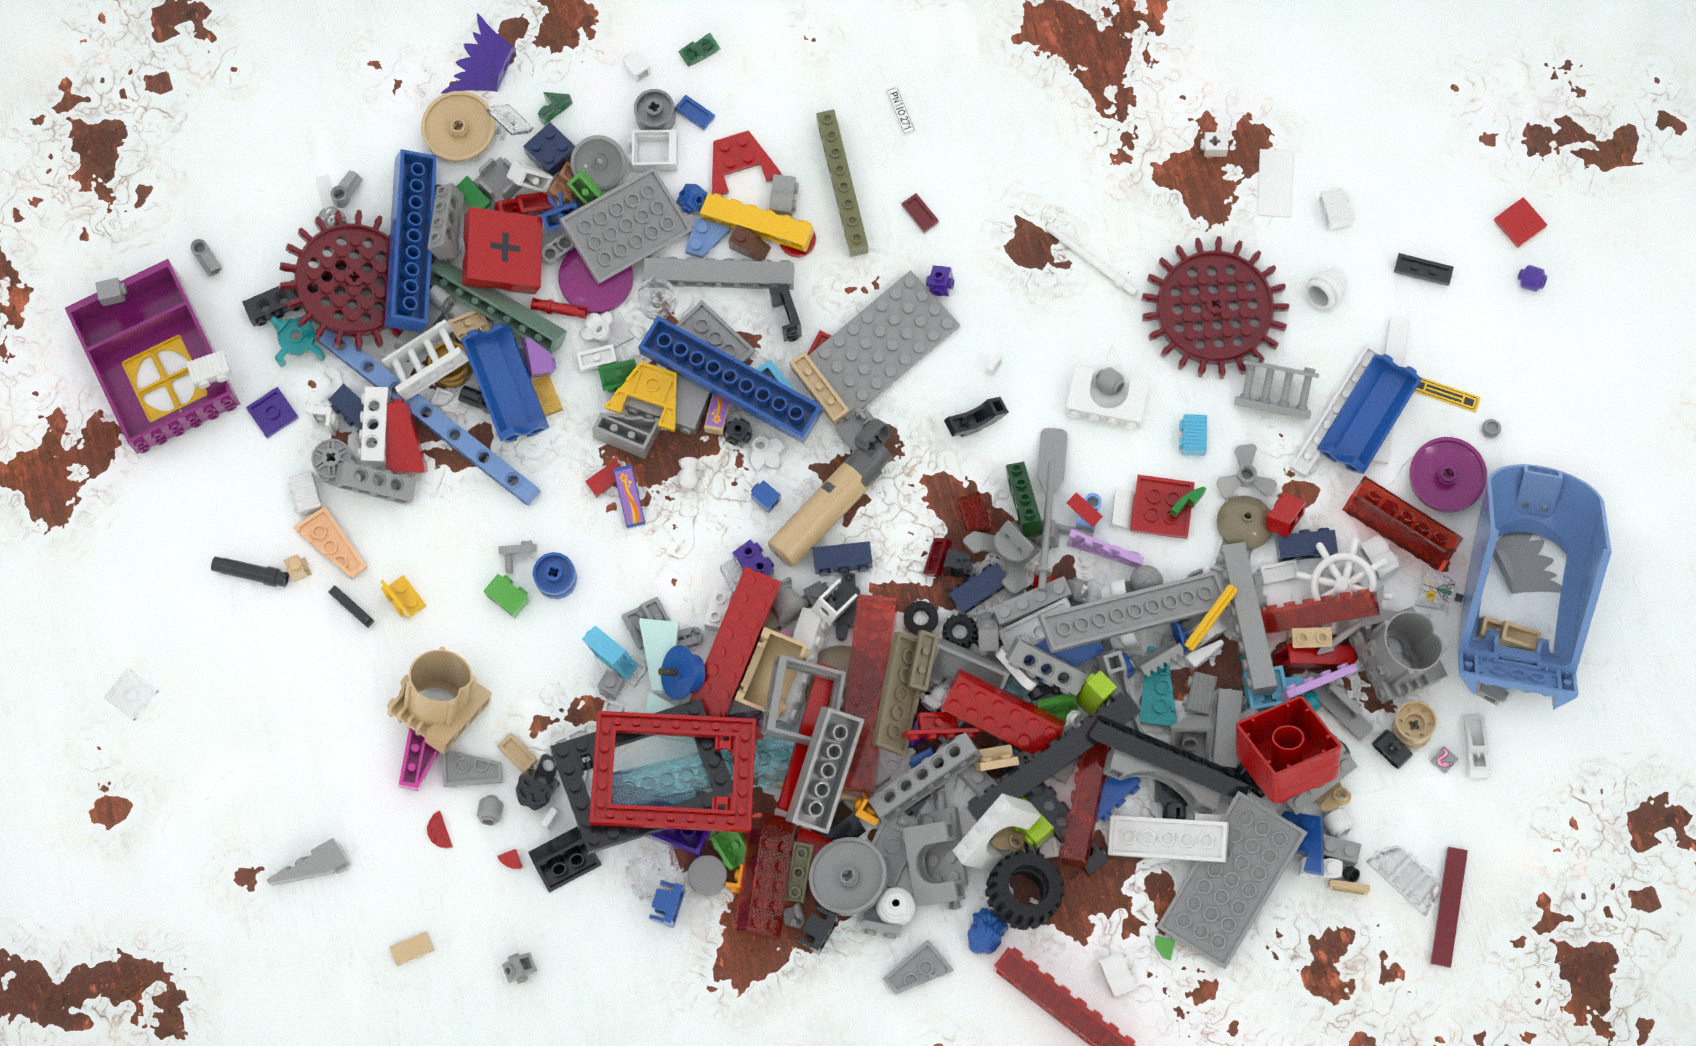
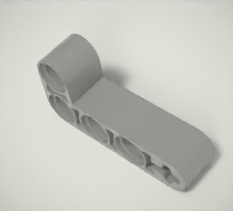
M434 285L429 293L428 324L421 333L404 330L396 340L394 348H401L437 323L443 321V315L449 313L455 302L452 295L438 285Z

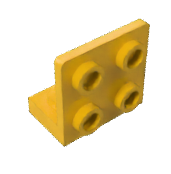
M404 575L389 586L383 579L380 581L383 585L380 589L390 602L394 600L391 604L401 617L405 615L407 619H410L427 606Z

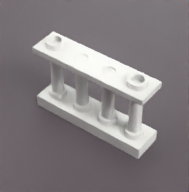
M445 319L382 359L383 363L391 371L395 369L401 382L395 389L406 401L469 361L468 356L459 346L457 348L454 347L448 334L455 330ZM440 339L443 340L449 352L441 358L438 357L433 346ZM427 349L433 363L423 369L417 354ZM411 359L417 373L407 378L401 364Z

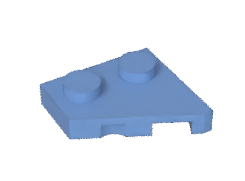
M696 217L685 254L703 259L710 249L717 246L719 241L726 234L730 233L731 228Z

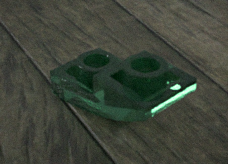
M708 33L697 42H690L678 52L689 67L706 59L721 48L713 35Z

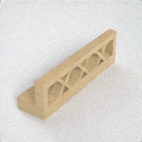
M804 351L789 362L790 369L815 402L822 405L823 412L834 427L839 424V420L847 415L850 410Z

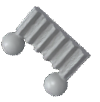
M1168 634L1161 639L1162 646L1144 657L1139 654H1133L1130 658L1136 666L1135 669L1149 677L1150 670L1156 673L1157 666L1163 669L1164 662L1170 665V659L1176 661L1177 654L1183 657L1184 649L1181 643H1177L1173 635Z

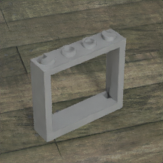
M780 654L773 662L761 734L809 746L811 737L775 728L785 669L832 680L833 685L829 708L840 711L844 703L842 694L847 685L845 683L846 672Z

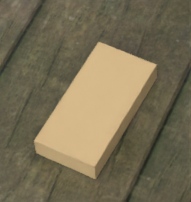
M512 733L497 746L522 773L531 769L538 762V759Z
M1330 879L1327 889L1367 895L1370 892V885Z
M428 932L390 946L397 966L434 951Z

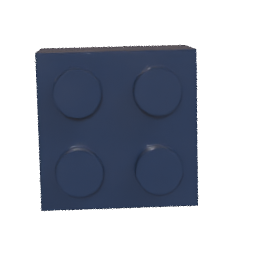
M551 122L523 146L525 154L539 168L544 169L552 176H555L560 171L566 161H571L572 152L576 147Z

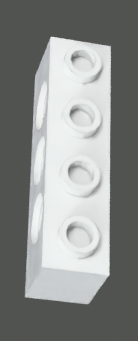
M365 387V393L361 395L364 411L360 413L363 429L359 430V440L362 441V446L358 448V459H361L363 465L386 466L387 403H390L391 392L388 387ZM373 405H380L377 411H371ZM378 423L376 429H369L371 424ZM370 442H377V445L374 448L368 447Z

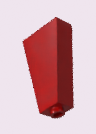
M392 399V403H387L386 469L393 472L425 473L428 472L410 404L404 403V399Z
M1289 643L1273 652L1274 667L1283 665L1284 671L1337 669V666L1347 662L1348 665L1354 664L1357 656L1356 652H1354V647L1349 645H1336L1333 651L1318 655L1317 652L1321 647L1293 648L1292 643Z

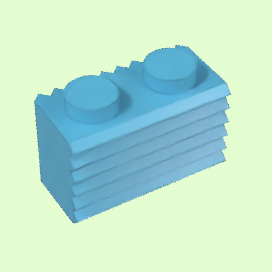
M1184 414L1183 420H1179V431H1182V438H1179V449H1182V455L1205 456L1207 451V415Z

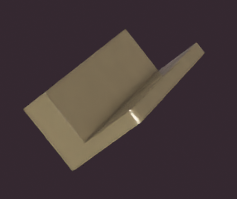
M924 630L918 631L907 687L918 690L919 694L928 690L939 638L938 634Z

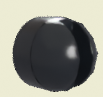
M1347 866L1342 871V875L1346 881L1355 883L1360 877V871L1353 866Z

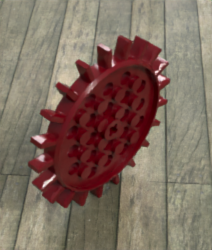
M336 210L334 215L335 226L326 228L323 220L317 216L314 222L320 231L312 237L303 228L298 229L297 234L306 242L303 249L289 243L287 244L285 250L297 256L298 259L296 264L280 263L279 270L294 273V281L281 282L279 290H295L297 298L288 301L285 308L290 310L301 306L306 312L298 320L297 326L299 328L306 325L311 319L320 326L316 330L314 340L318 341L323 336L324 331L328 330L337 334L334 340V348L339 349L342 344V337L349 336L355 338L356 351H361L363 344L362 336L372 335L376 346L380 348L383 345V339L379 332L388 328L397 339L402 334L398 328L385 326L390 234L387 235L378 230L382 224L383 216L379 215L374 221V226L370 227L361 224L362 211L357 210L354 217L355 224H344L340 210ZM338 239H343L346 242V244L339 245L336 241ZM366 241L371 242L373 247L367 248L363 243ZM328 250L332 253V256L327 257L322 252ZM357 253L359 258L353 259L349 254ZM383 255L386 260L379 261L376 256ZM312 261L316 262L318 264V267L312 268L309 266L308 263ZM342 264L345 266V269L338 270L335 265ZM368 266L372 271L369 273L364 272L362 267ZM328 275L331 281L326 282L321 277ZM382 280L385 285L378 286L375 281ZM313 286L317 289V292L311 293L307 288ZM342 289L344 294L337 295L334 290ZM368 291L371 296L366 298L362 296L361 292ZM322 300L329 301L330 306L324 307L321 305L320 302ZM353 302L357 305V308L351 309L347 304ZM377 304L382 305L384 310L377 311L374 306ZM341 314L343 319L336 320L333 315ZM367 316L370 321L365 323L361 321L360 317Z
M1217 236L1214 244L1215 250L1204 251L1200 238H1196L1194 247L1197 253L1187 256L1183 248L1177 245L1175 252L1181 261L1173 266L1163 257L1159 259L1158 264L1168 273L1164 279L1152 274L1148 275L1147 281L1159 286L1158 295L1143 293L1141 301L1156 303V312L1142 314V321L1158 320L1160 329L1151 332L1148 339L1152 341L1164 336L1169 342L1161 351L1160 356L1162 358L1169 355L1175 349L1183 355L1178 364L1180 371L1186 366L1188 359L1200 362L1198 377L1202 378L1206 371V364L1218 365L1219 378L1224 379L1226 373L1225 364L1235 362L1238 371L1243 375L1246 372V366L1243 364L1242 359L1246 356L1252 355L1259 358V362H1264L1263 355L1257 350L1261 343L1274 350L1277 349L1279 343L1267 336L1270 328L1279 331L1286 330L1287 324L1275 321L1273 317L1275 311H1288L1290 305L1288 303H1274L1273 294L1285 291L1286 285L1283 283L1270 287L1266 278L1273 275L1276 271V266H1270L1261 272L1254 265L1259 261L1261 251L1255 252L1248 261L1239 256L1243 241L1239 240L1234 247V252L1230 253L1221 250L1222 238ZM1232 268L1235 273L1227 274L1225 269ZM1213 269L1216 275L1210 276L1206 271ZM1193 270L1197 273V276L1190 277L1187 272ZM1248 284L1254 285V286H1255V290H1254V291H1249V290H1247V289H1246V285H1248ZM1230 285L1235 286L1237 291L1229 292L1227 287ZM1215 287L1218 292L1212 294L1208 291V288ZM1191 288L1198 289L1199 294L1193 295L1190 293L1189 290ZM1176 289L1180 292V295L1173 296L1170 291ZM1249 302H1254V303H1256V304H1257V308L1251 309V308L1248 306V303H1249ZM1235 303L1239 309L1232 310L1229 308V304ZM1198 306L1201 311L1195 313L1191 310V307ZM1179 307L1182 313L1175 314L1172 309ZM1257 320L1259 326L1254 327L1249 321ZM1237 321L1241 326L1234 328L1231 326V322ZM1218 322L1222 328L1214 329L1212 323ZM1200 324L1203 329L1197 331L1193 328V325ZM1176 325L1183 326L1184 331L1177 332L1174 329V327ZM1240 339L1243 344L1236 346L1233 344V340ZM1220 340L1224 346L1216 347L1214 341ZM1200 341L1204 343L1205 347L1199 349L1195 346V343Z

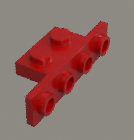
M947 712L917 714L918 730H907L901 734V738H908V741H917L920 738L937 740L938 737L952 740L966 732L973 739L981 730L979 728L958 729L957 717Z

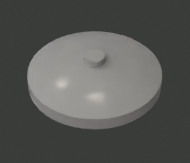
M856 837L840 838L824 846L815 856L809 871L810 889L817 902L827 911L841 916L858 915L872 908L884 893L888 882V869L882 854L870 842Z

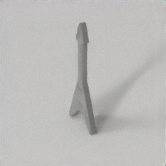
M1384 585L1379 587L1358 621L1332 639V647H1321L1317 652L1318 655L1333 651L1336 645L1360 628L1390 620L1393 616L1400 613L1399 611L1382 608Z

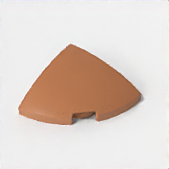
M566 161L545 194L548 196L552 195L553 199L559 201L557 193L562 191L564 203L579 199L581 207L584 205L580 197H577V194H575V191H572V188L567 185L574 175L571 164Z

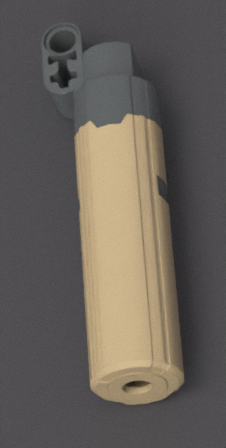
M877 418L872 419L855 437L854 444L857 447L855 452L841 464L768 541L770 550L787 566L795 567L882 475L881 470L893 458L888 449L883 445L892 434V427Z

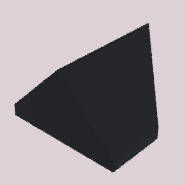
M840 801L837 805L829 833H823V837L835 840L845 837L859 838L866 830L855 813L843 801Z

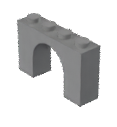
M954 820L903 828L906 861L909 865V880L912 884V897L915 907L965 900L963 880L938 882L929 876L925 868V856L931 846L936 843L957 840Z

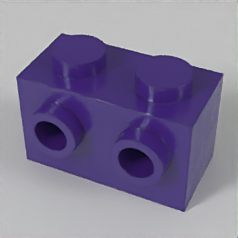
M750 539L732 552L733 558L742 570L744 567H750L769 576L774 574V563L769 557L765 558L761 553L763 549L757 542L753 543Z

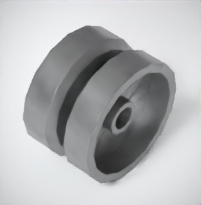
M648 89L637 97L634 103V114L639 129L671 130L676 122V111L674 102L666 91Z

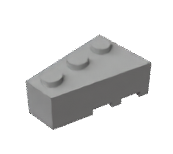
M600 413L593 426V438L645 459L661 429L658 427L660 418L646 419L642 416H637L636 418L625 417L622 414Z

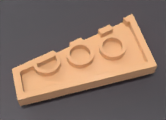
M325 506L293 527L294 530L351 579L367 569V566Z

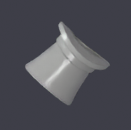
M790 577L782 580L783 585L773 606V611L781 625L798 618L802 607L808 608L809 605L806 599L792 589V579Z

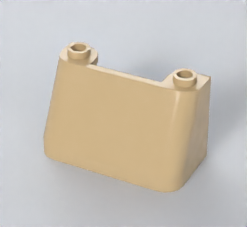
M764 627L760 641L757 644L741 687L734 700L765 712L774 659L781 654L806 661L810 652L807 649L808 645ZM785 669L777 718L779 715H784L787 708L785 700L797 671Z

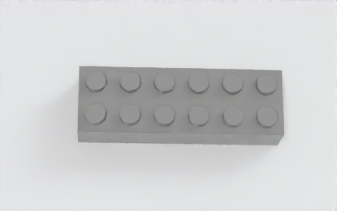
M821 706L785 821L822 833H829L864 719Z

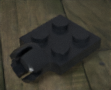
M1155 780V803L1162 805L1163 818L1185 820L1187 802L1169 785Z

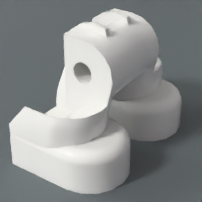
M1123 578L1104 585L1101 588L1102 599L1127 593L1126 587L1130 586L1129 581ZM1134 632L1110 638L1112 647L1116 648V650L1129 651L1143 648L1136 640Z

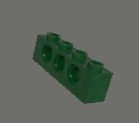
M1025 462L1006 465L1007 482L1022 534L1025 537L1042 534L1041 517Z

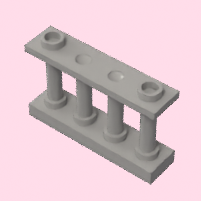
M1248 356V359H1243V364H1248L1243 392L1240 393V396H1235L1234 405L1310 419L1312 412L1307 410L1308 406L1306 405L1312 377L1319 378V373L1315 372L1316 369L1305 367L1304 370L1259 362V358ZM1256 366L1267 368L1262 395L1259 397V400L1251 399L1250 395ZM1274 370L1286 372L1281 398L1277 404L1271 403L1269 399ZM1293 373L1305 376L1300 401L1296 407H1291L1288 403Z

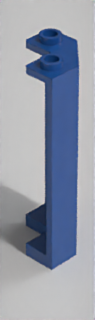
M497 323L487 332L478 331L477 329L467 332V335L462 337L461 341L499 440L510 443L517 441V438L527 435V438L532 437L550 428L511 327Z
M1374 354L1318 445L1317 450L1329 460L1335 463L1338 461L1346 465V469L1364 474L1422 380L1416 374L1417 371L1410 366H1397L1393 362V358L1387 354Z

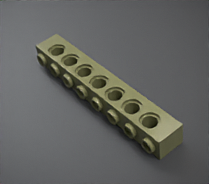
M835 110L816 113L817 125L849 255L853 257L868 253V243Z

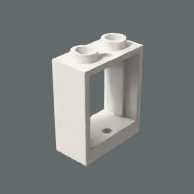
M676 129L632 130V137L628 138L629 148H632V154H628V164L632 165L633 172H643L653 167L656 171H677L678 135ZM638 141H669V162H638Z

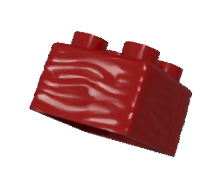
M1303 696L1290 699L1236 723V756L1272 803H1285L1292 797L1313 788H1320L1325 783L1338 777L1341 744Z

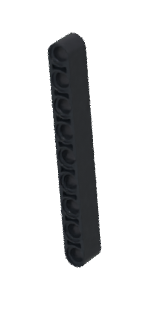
M1101 715L1096 716L1087 732L1092 739L1232 798L1236 796L1238 791L1247 796L1254 784L1249 777Z

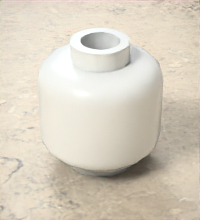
M1343 808L1325 812L1323 824L1332 836L1341 838L1352 830L1353 822Z

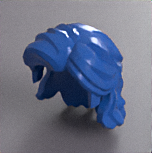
M981 908L979 913H973L972 915L973 923L968 930L967 936L969 949L975 954H991L995 952L1001 944V937L1004 936V933L1009 928L1007 922L1003 924L1000 922L1001 918L999 916L995 917L993 915V909Z

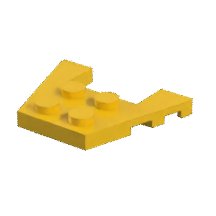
M641 361L626 378L624 384L616 390L614 396L606 402L604 408L621 414L627 397L664 408L658 427L675 432L677 373Z

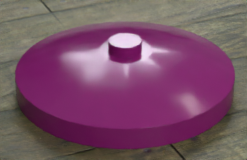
M576 248L572 249L565 256L558 274L559 286L566 301L570 305L588 307V314H603L619 307L629 296L634 280L631 266L598 285Z
M1440 437L1428 441L1415 453L1409 467V481L1414 494L1424 505L1439 512L1453 513L1469 508L1480 498L1487 483V468L1481 454L1468 442L1454 437Z

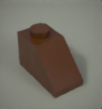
M736 225L728 240L729 249L755 261L766 259L771 249L756 234Z

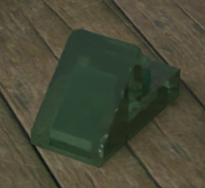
M543 92L544 98L549 105L543 106L537 114L539 121L544 126L573 104L569 94Z

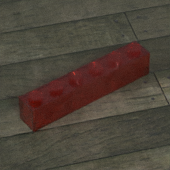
M1368 588L1357 590L1358 594L1351 595V592L1339 593L1337 598L1327 595L1321 596L1320 601H1314L1313 598L1302 600V604L1297 605L1295 601L1283 603L1284 607L1277 608V604L1265 606L1266 610L1261 611L1265 633L1269 634L1287 631L1292 628H1305L1380 615L1376 591L1370 592Z

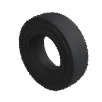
M926 601L911 603L904 612L905 627L914 635H918L919 630L932 632L938 624L936 608ZM923 611L927 613L929 617L928 622L924 625H917L913 620L916 612Z

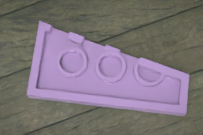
M1071 529L1067 546L1131 567L1138 568L1142 566L1144 557H1141V554L1134 551H1126L1119 546L1111 545Z
M1348 662L1337 666L1338 670L1335 672H1331L1329 669L1319 673L1320 678L1314 680L1312 676L1302 680L1303 684L1297 686L1296 683L1285 687L1286 691L1280 695L1282 700L1285 701L1358 671L1355 663L1352 665H1348Z

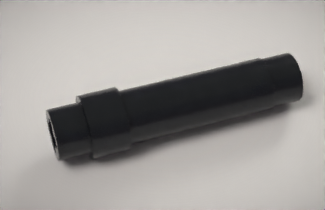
M214 556L211 562V571L261 582L267 586L286 587L289 581V573L275 567H264Z

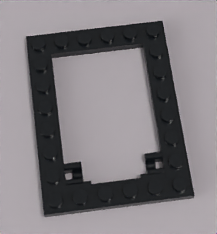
M701 699L655 713L707 716ZM596 732L550 746L588 855L665 830L663 828L589 825L591 800L582 776L584 775L583 771L593 769ZM616 733L615 748L654 735ZM693 737L713 792L666 807L712 809V797H729V793H732L733 783L721 752L715 751V738ZM589 756L590 760L588 762H583L582 758ZM718 805V809L726 810V806Z

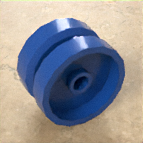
M551 552L544 554L536 561L533 567L532 575L534 582L542 595L549 599L565 598L573 592L577 585L576 569L572 561L562 553Z

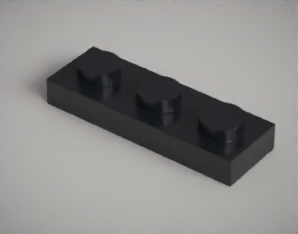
M1398 253L1394 273L1449 286L1454 266Z

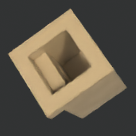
M296 554L283 560L289 576L294 582L312 575L305 557L300 558Z

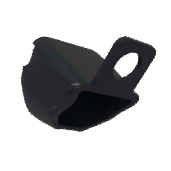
M543 754L536 770L529 769L519 775L515 791L520 805L527 806L536 811L549 803L553 792L560 785L559 781L554 778L557 767L553 756ZM545 760L553 762L554 768L551 771L544 769L543 762Z

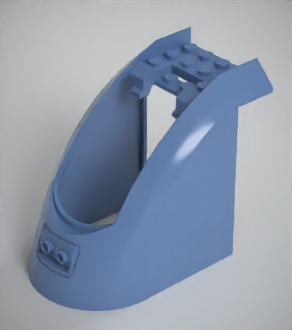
M1517 464L1498 468L1488 477L1470 557L1458 640L1459 676L1473 695L1475 694L1477 683L1487 686H1500L1504 689L1521 690L1525 693L1533 692L1547 697L1552 696L1553 710L1578 697L1576 672L1612 551L1603 498L1591 485L1571 474L1544 466ZM1514 532L1536 534L1558 545L1567 555L1559 599L1553 653L1549 649V640L1542 638L1537 639L1535 652L1499 646L1498 630L1488 629L1482 640L1477 639L1481 598L1497 538L1501 535Z

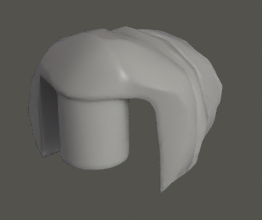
M796 903L792 908L784 909V924L797 929L802 927L805 923V915L800 903Z

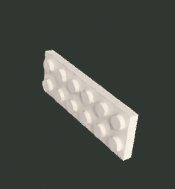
M1111 815L1108 855L1226 863L1229 823Z

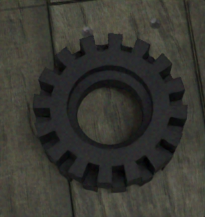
M953 614L943 624V639L963 648H970L977 638L976 623L973 622V618L967 617V614ZM957 625H962L967 629V635L962 639H958L952 634L953 628Z

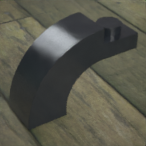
M1001 396L987 399L984 403L968 412L949 416L944 422L952 437L958 435L965 437L992 425L1007 415L1009 411Z

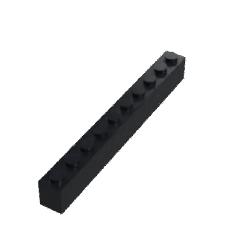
M1121 692L1111 699L1113 702L1108 706L1103 704L1095 710L1097 714L1092 718L1088 715L1080 721L1081 725L1078 728L1071 727L1063 733L1065 737L1061 740H1058V738L1054 739L1048 744L1049 748L1044 752L1039 750L1032 755L1033 760L1029 763L1024 761L1016 767L1017 771L1012 775L1010 773L1005 774L1000 778L1001 783L996 786L992 784L984 790L985 794L980 798L976 795L967 802L969 805L966 809L975 822H978L1002 793L1019 799L1023 798L1100 743L1087 734L1097 715L1107 717L1123 725L1139 715L1141 710L1128 692L1124 695Z

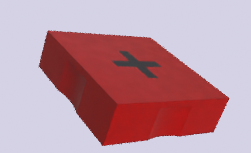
M469 207L464 215L463 241L465 253L462 261V285L486 289L499 288L510 292L535 295L541 288L542 218L539 216Z

